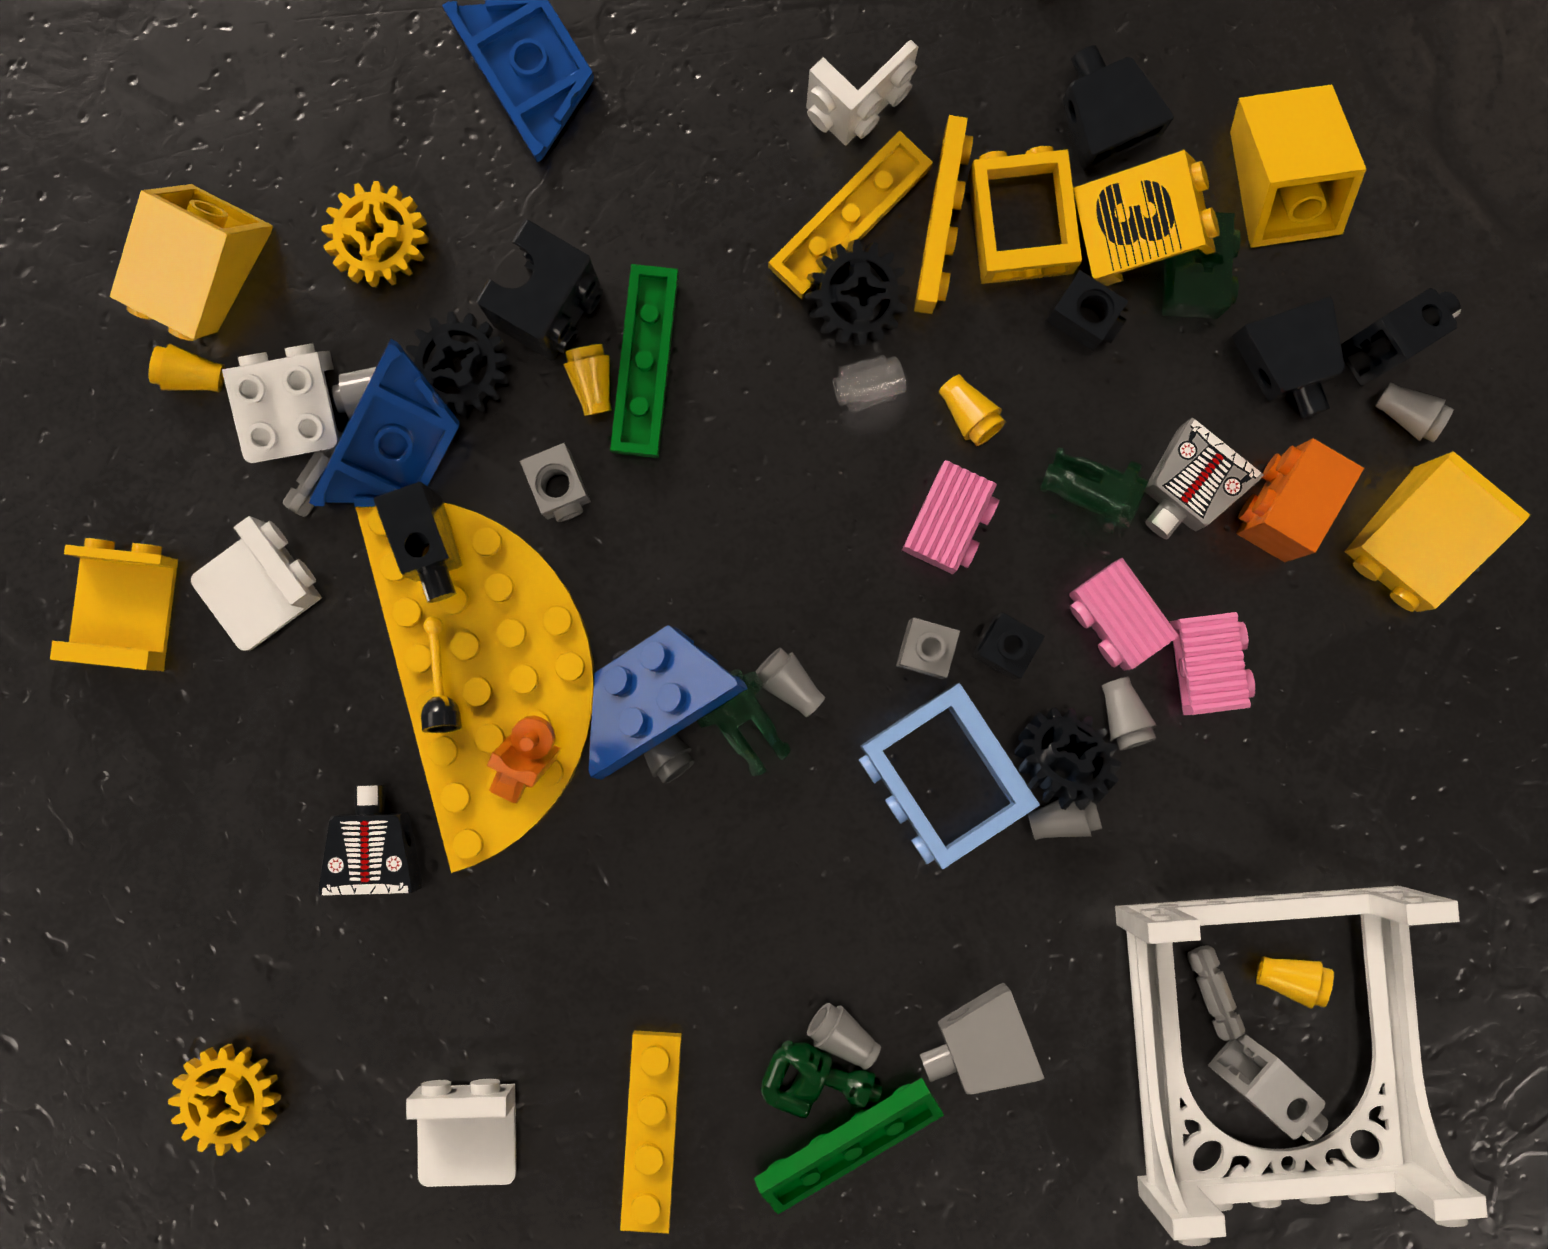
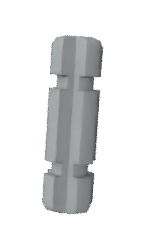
M338 431L339 440H340V438H341V436H342V433ZM336 446L331 449L321 450V452H314L296 479V482L300 484L296 489L291 487L283 499V504L286 508L303 517L310 513L314 505L309 503L310 497Z
M1205 945L1189 951L1187 957L1192 970L1199 974L1196 977V981L1209 1014H1212L1213 1017L1215 1016L1212 1022L1218 1037L1223 1041H1228L1242 1036L1245 1033V1027L1240 1014L1237 1015L1234 1012L1237 1006L1223 971L1217 968L1220 962L1215 949Z

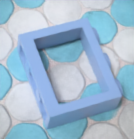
M960 683L953 684L860 745L865 755L858 759L873 783L882 779L892 794L885 799V802L900 824L906 820H909L918 834L911 841L926 864L935 860L940 868H946L1040 806ZM948 708L1010 804L945 846L883 750Z

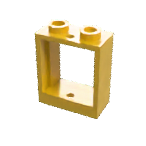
M1038 146L1027 150L1025 154L1007 156V153L1004 151H992L982 154L979 159L973 160L968 179L981 284L1074 274L1082 262L1068 149L1054 151L1052 146ZM1053 173L1062 244L997 251L988 180Z

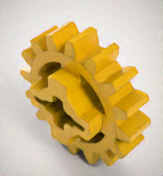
M379 181L373 182L371 192H365L359 183L354 184L356 196L349 198L340 192L338 198L343 204L339 210L328 207L326 210L334 222L333 224L322 226L321 231L328 238L333 239L323 245L324 249L330 256H337L333 264L340 272L348 270V277L353 282L358 284L365 275L369 285L377 288L380 277L384 276L391 285H395L396 272L401 270L404 274L411 276L413 272L408 265L411 259L423 261L424 256L416 247L417 245L428 243L429 238L425 232L418 230L427 224L421 212H415L418 206L410 196L402 199L403 194L397 186L393 185L386 194ZM388 208L402 216L404 225H400L398 221L391 220ZM377 228H381L383 233H377ZM368 236H374V240L370 242ZM347 244H351L354 248H360L359 254L362 256V261L350 254Z
M233 1044L223 1046L218 1054L213 1047L208 1048L200 1053V1060L194 1057L183 1065L187 1074H181L174 1078L172 1084L180 1089L181 1093L169 1098L168 1104L180 1107V1113L172 1118L171 1122L172 1124L185 1123L187 1126L181 1137L183 1141L193 1136L200 1139L197 1151L203 1152L213 1143L215 1144L217 1156H223L230 1150L231 1145H233L237 1152H241L250 1145V1139L256 1142L266 1134L263 1125H269L276 1120L277 1114L268 1109V1107L281 1100V1094L269 1091V1086L276 1082L278 1077L277 1075L264 1076L262 1070L268 1063L266 1058L255 1064L250 1061L252 1056L251 1048H245L237 1056H235ZM226 1068L225 1073L220 1075L219 1078L212 1075L208 1078L204 1077L210 1070ZM220 1092H225L227 1094L226 1097L220 1094ZM224 1101H225L227 1104L231 1105V1106H229V1107L224 1106V1105H223V1104H224ZM230 1121L238 1124L242 1121L247 1122L241 1128L224 1130L225 1125L230 1123Z

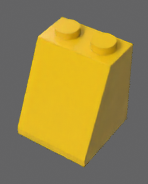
M1333 85L1239 98L1230 134L1250 247L1254 248L1343 235L1366 172V166Z
M192 184L141 190L110 297L126 305V310L132 315L143 319H154L168 326V332L180 339L194 341L198 338L218 333L267 242L273 225Z
M1453 451L1415 466L1344 552L1355 560L1353 566L1360 574L1372 581L1379 580L1392 591L1390 593L1391 599L1400 607L1411 612L1433 610L1442 604L1528 519L1530 514Z

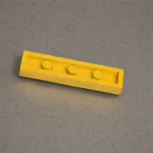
M949 115L944 130L914 312L932 314L937 300H946L950 273L942 272L945 255L953 256L958 227L950 226L952 209L961 210L966 182L957 180L960 164L968 165L973 144V136L965 135L968 120L965 117Z
M899 130L768 262V268L800 299H803L805 294L809 293L816 286L807 280L808 274L813 272L821 273L822 271L816 263L818 257L825 255L833 260L830 248L841 244L847 252L848 243L853 240H861L932 169L933 161Z
M634 1030L632 1035L620 1231L669 1234L682 1033Z

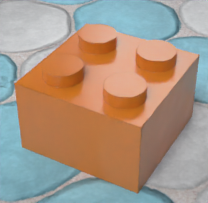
M1314 438L1297 447L1290 446L1282 456L1278 453L1275 454L1267 464L1262 477L1266 480V483L1259 495L1252 494L1242 507L1238 518L1243 523L1236 534L1283 562L1316 553L1362 474L1364 467Z

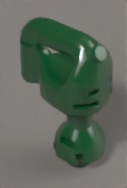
M788 1040L783 1042L782 1047L773 1054L762 1079L760 1090L762 1097L768 1105L806 1119L813 1103L820 1096L824 1086L841 1091L849 1104L860 1110H863V1107L865 1108L867 1102L874 1105L878 1103L882 1093V1086L874 1083L875 1073L857 1070L847 1073L831 1067L832 1055L805 1042L793 1043ZM791 1064L799 1072L791 1088L784 1091L780 1089V1086Z

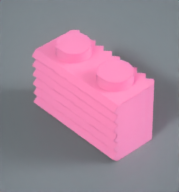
M945 460L938 471L902 551L951 574H954L960 565L968 568L980 542L972 539L980 522L985 525L989 524L1000 501L992 496L997 484Z
M1123 558L1114 561L1069 593L1070 598L1074 601L1070 605L1073 615L1084 628L1087 629L1092 626L1096 631L1098 637L1102 639V642L1098 644V648L1103 657L1114 668L1120 665L1124 671L1132 670L1179 636Z
M1237 612L1170 621V624L1179 635L1173 640L1183 715L1250 708L1251 702L1249 698L1255 695V680L1252 671L1245 669L1242 650H1247L1249 639L1245 623L1238 622L1239 616Z

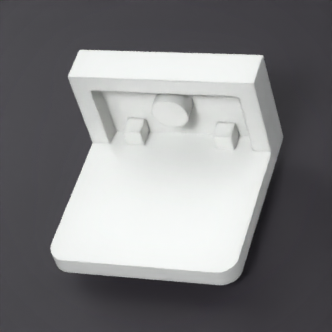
M912 40L908 41L859 90L823 57L809 70L806 108L808 109L807 114L810 120L821 131L826 133L829 130L845 146L856 135L860 139L867 136L877 125L880 119L878 114L889 103L893 107L897 106L912 89L913 85L910 83V80L917 69L915 60L919 47Z
M313 343L285 348L286 358L269 361L267 352L238 357L240 366L222 369L242 455L247 462H262L331 449L337 446L339 435L324 371L334 369L330 351L315 352Z
M248 516L233 527L241 539L196 571L191 577V584L236 646L244 651L253 650L322 599L313 586L316 582L314 575L301 560L297 559L295 561L284 547L288 544V541L280 529L272 521L266 523Z
M498 1079L474 1080L470 1082V1085H451V1081L432 1080L421 1083V1086L406 1099L407 1120L417 1119L418 1180L423 1186L506 1185L514 1180L517 1173L515 1084H500Z

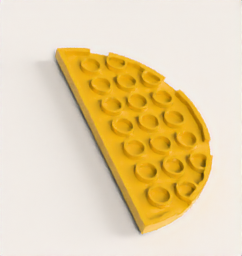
M443 503L462 566L449 571L456 594L442 601L428 603L421 581L416 582L403 576L400 572L376 506L356 507L450 871L453 873L476 865L502 852L523 837L544 818L569 785L582 759L590 734L595 673L590 640L582 616L570 592L556 572L528 543L501 524L477 512L453 504ZM430 545L424 549L422 556L428 552ZM429 617H437L443 623V629L439 634L444 696L451 698L458 705L461 715L462 728L447 733L422 732V708L428 700L434 697L430 640L423 627L425 620ZM535 715L542 717L554 729V745L561 748L556 761L533 787H525L517 803H512L491 793L489 789L497 773L496 770L487 766L492 752L511 735L512 729L519 720L526 716Z

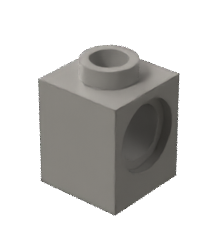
M565 443L520 461L540 512L547 520L555 517L557 522H563L583 513V505L591 502L572 454ZM556 475L567 476L570 482L568 491L561 497L554 498L548 496L546 493L548 481Z
M913 617L908 621L896 666L939 679L947 678L960 631Z

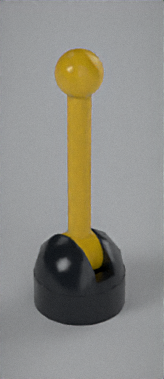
M429 617L425 620L423 627L430 640L434 697L428 700L422 708V732L447 733L462 728L461 715L458 705L451 698L444 696L439 634L443 629V623L437 617Z

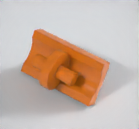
M535 715L526 716L516 723L511 735L492 752L487 766L496 770L497 773L489 789L491 793L512 803H517L525 787H533L556 761L561 748L554 745L555 733L548 721Z

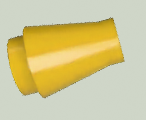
M168 344L167 347L156 346L152 352L149 364V382L160 385L161 390H210L220 392L224 383L222 369H225V365L214 363L172 344Z
M595 344L565 351L567 363L563 365L581 403L584 416L612 411L610 404V357L604 354L603 345Z
M960 374L949 379L940 388L939 394L945 400L965 440L971 439L976 446L982 445L995 436L1005 425L1006 421L1000 415L1002 409L966 382Z
M1262 956L1257 972L1256 984L1266 986L1310 1009L1314 1005L1326 1007L1332 991L1334 971L1333 969L1323 967L1322 961L1274 959Z

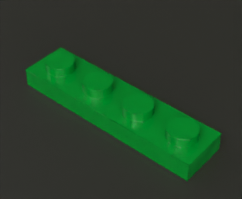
M631 264L610 451L614 454L659 458L679 279L678 269Z
M920 1078L912 1084L899 1087L892 1096L872 1108L857 1112L850 1121L830 1133L817 1136L808 1146L790 1157L775 1161L766 1171L754 1177L755 1183L762 1197L777 1214H780L944 1116V1113L923 1078Z

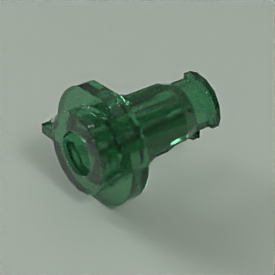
M1058 447L1053 465L1049 464L1040 491L1047 493L1049 490L1060 495L1066 502L1105 517L1101 528L1105 532L1114 534L1118 525L1129 529L1149 484V480L1139 477L1143 465L1131 460L1125 473L1088 458L1073 457L1064 453L1065 449Z
M735 669L729 673L743 680L748 689L701 717L696 722L701 728L716 724L734 751L749 764L748 771L750 774L758 776L767 770L739 731V726L752 718L780 760L788 756L791 747L788 743L781 741L775 724L755 697L763 686V682L756 672H749L743 675L739 669Z

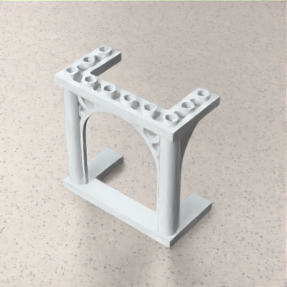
M1402 886L1115 906L1116 924L1126 930L1147 1174L1145 1176H1137L1140 1198L1173 1240H1178L1179 1243L1187 1246H1202L1210 1243V1238L1226 1237L1225 1216L1221 1211L1231 1210L1234 1203L1251 1202L1256 1207L1274 1208L1282 1204L1281 1200L1300 1199L1301 1202L1306 1204H1325L1330 1202L1331 1196L1348 1195L1353 1200L1371 1201L1379 1198L1378 1193L1396 1192L1413 1204L1416 1209L1421 1210L1433 1219L1436 1224L1441 1226L1463 1227L1468 1225V1219L1488 1218L1486 1196L1457 1178L1444 1154L1431 1117L1421 1063L1409 925L1460 922L1458 901ZM1360 914L1372 1038V1065L1366 1089L1358 1105L1351 1115L1334 1131L1319 1140L1299 1147L1286 1149L1262 1148L1246 1144L1227 1135L1217 1128L1198 1107L1190 1092L1184 1074L1172 942L1201 940L1200 926ZM1180 1098L1182 1099V1101H1183L1184 1104H1185V1106H1183V1107H1181V1108H1180ZM1377 1106H1381L1378 1118L1385 1121V1129L1369 1119V1112ZM1185 1120L1198 1122L1199 1131L1192 1133L1183 1143V1134H1189L1185 1127ZM1355 1131H1370L1377 1138L1379 1152L1376 1157L1365 1159L1359 1157L1353 1151L1350 1138ZM1208 1141L1219 1142L1221 1154L1217 1163L1208 1170H1196L1193 1165V1158L1197 1149ZM1331 1149H1341L1343 1156L1348 1161L1330 1158L1331 1162H1326L1325 1156ZM1286 1156H1291L1293 1163L1292 1165L1282 1166V1159ZM1233 1157H1248L1249 1163L1246 1168L1239 1164L1229 1169Z

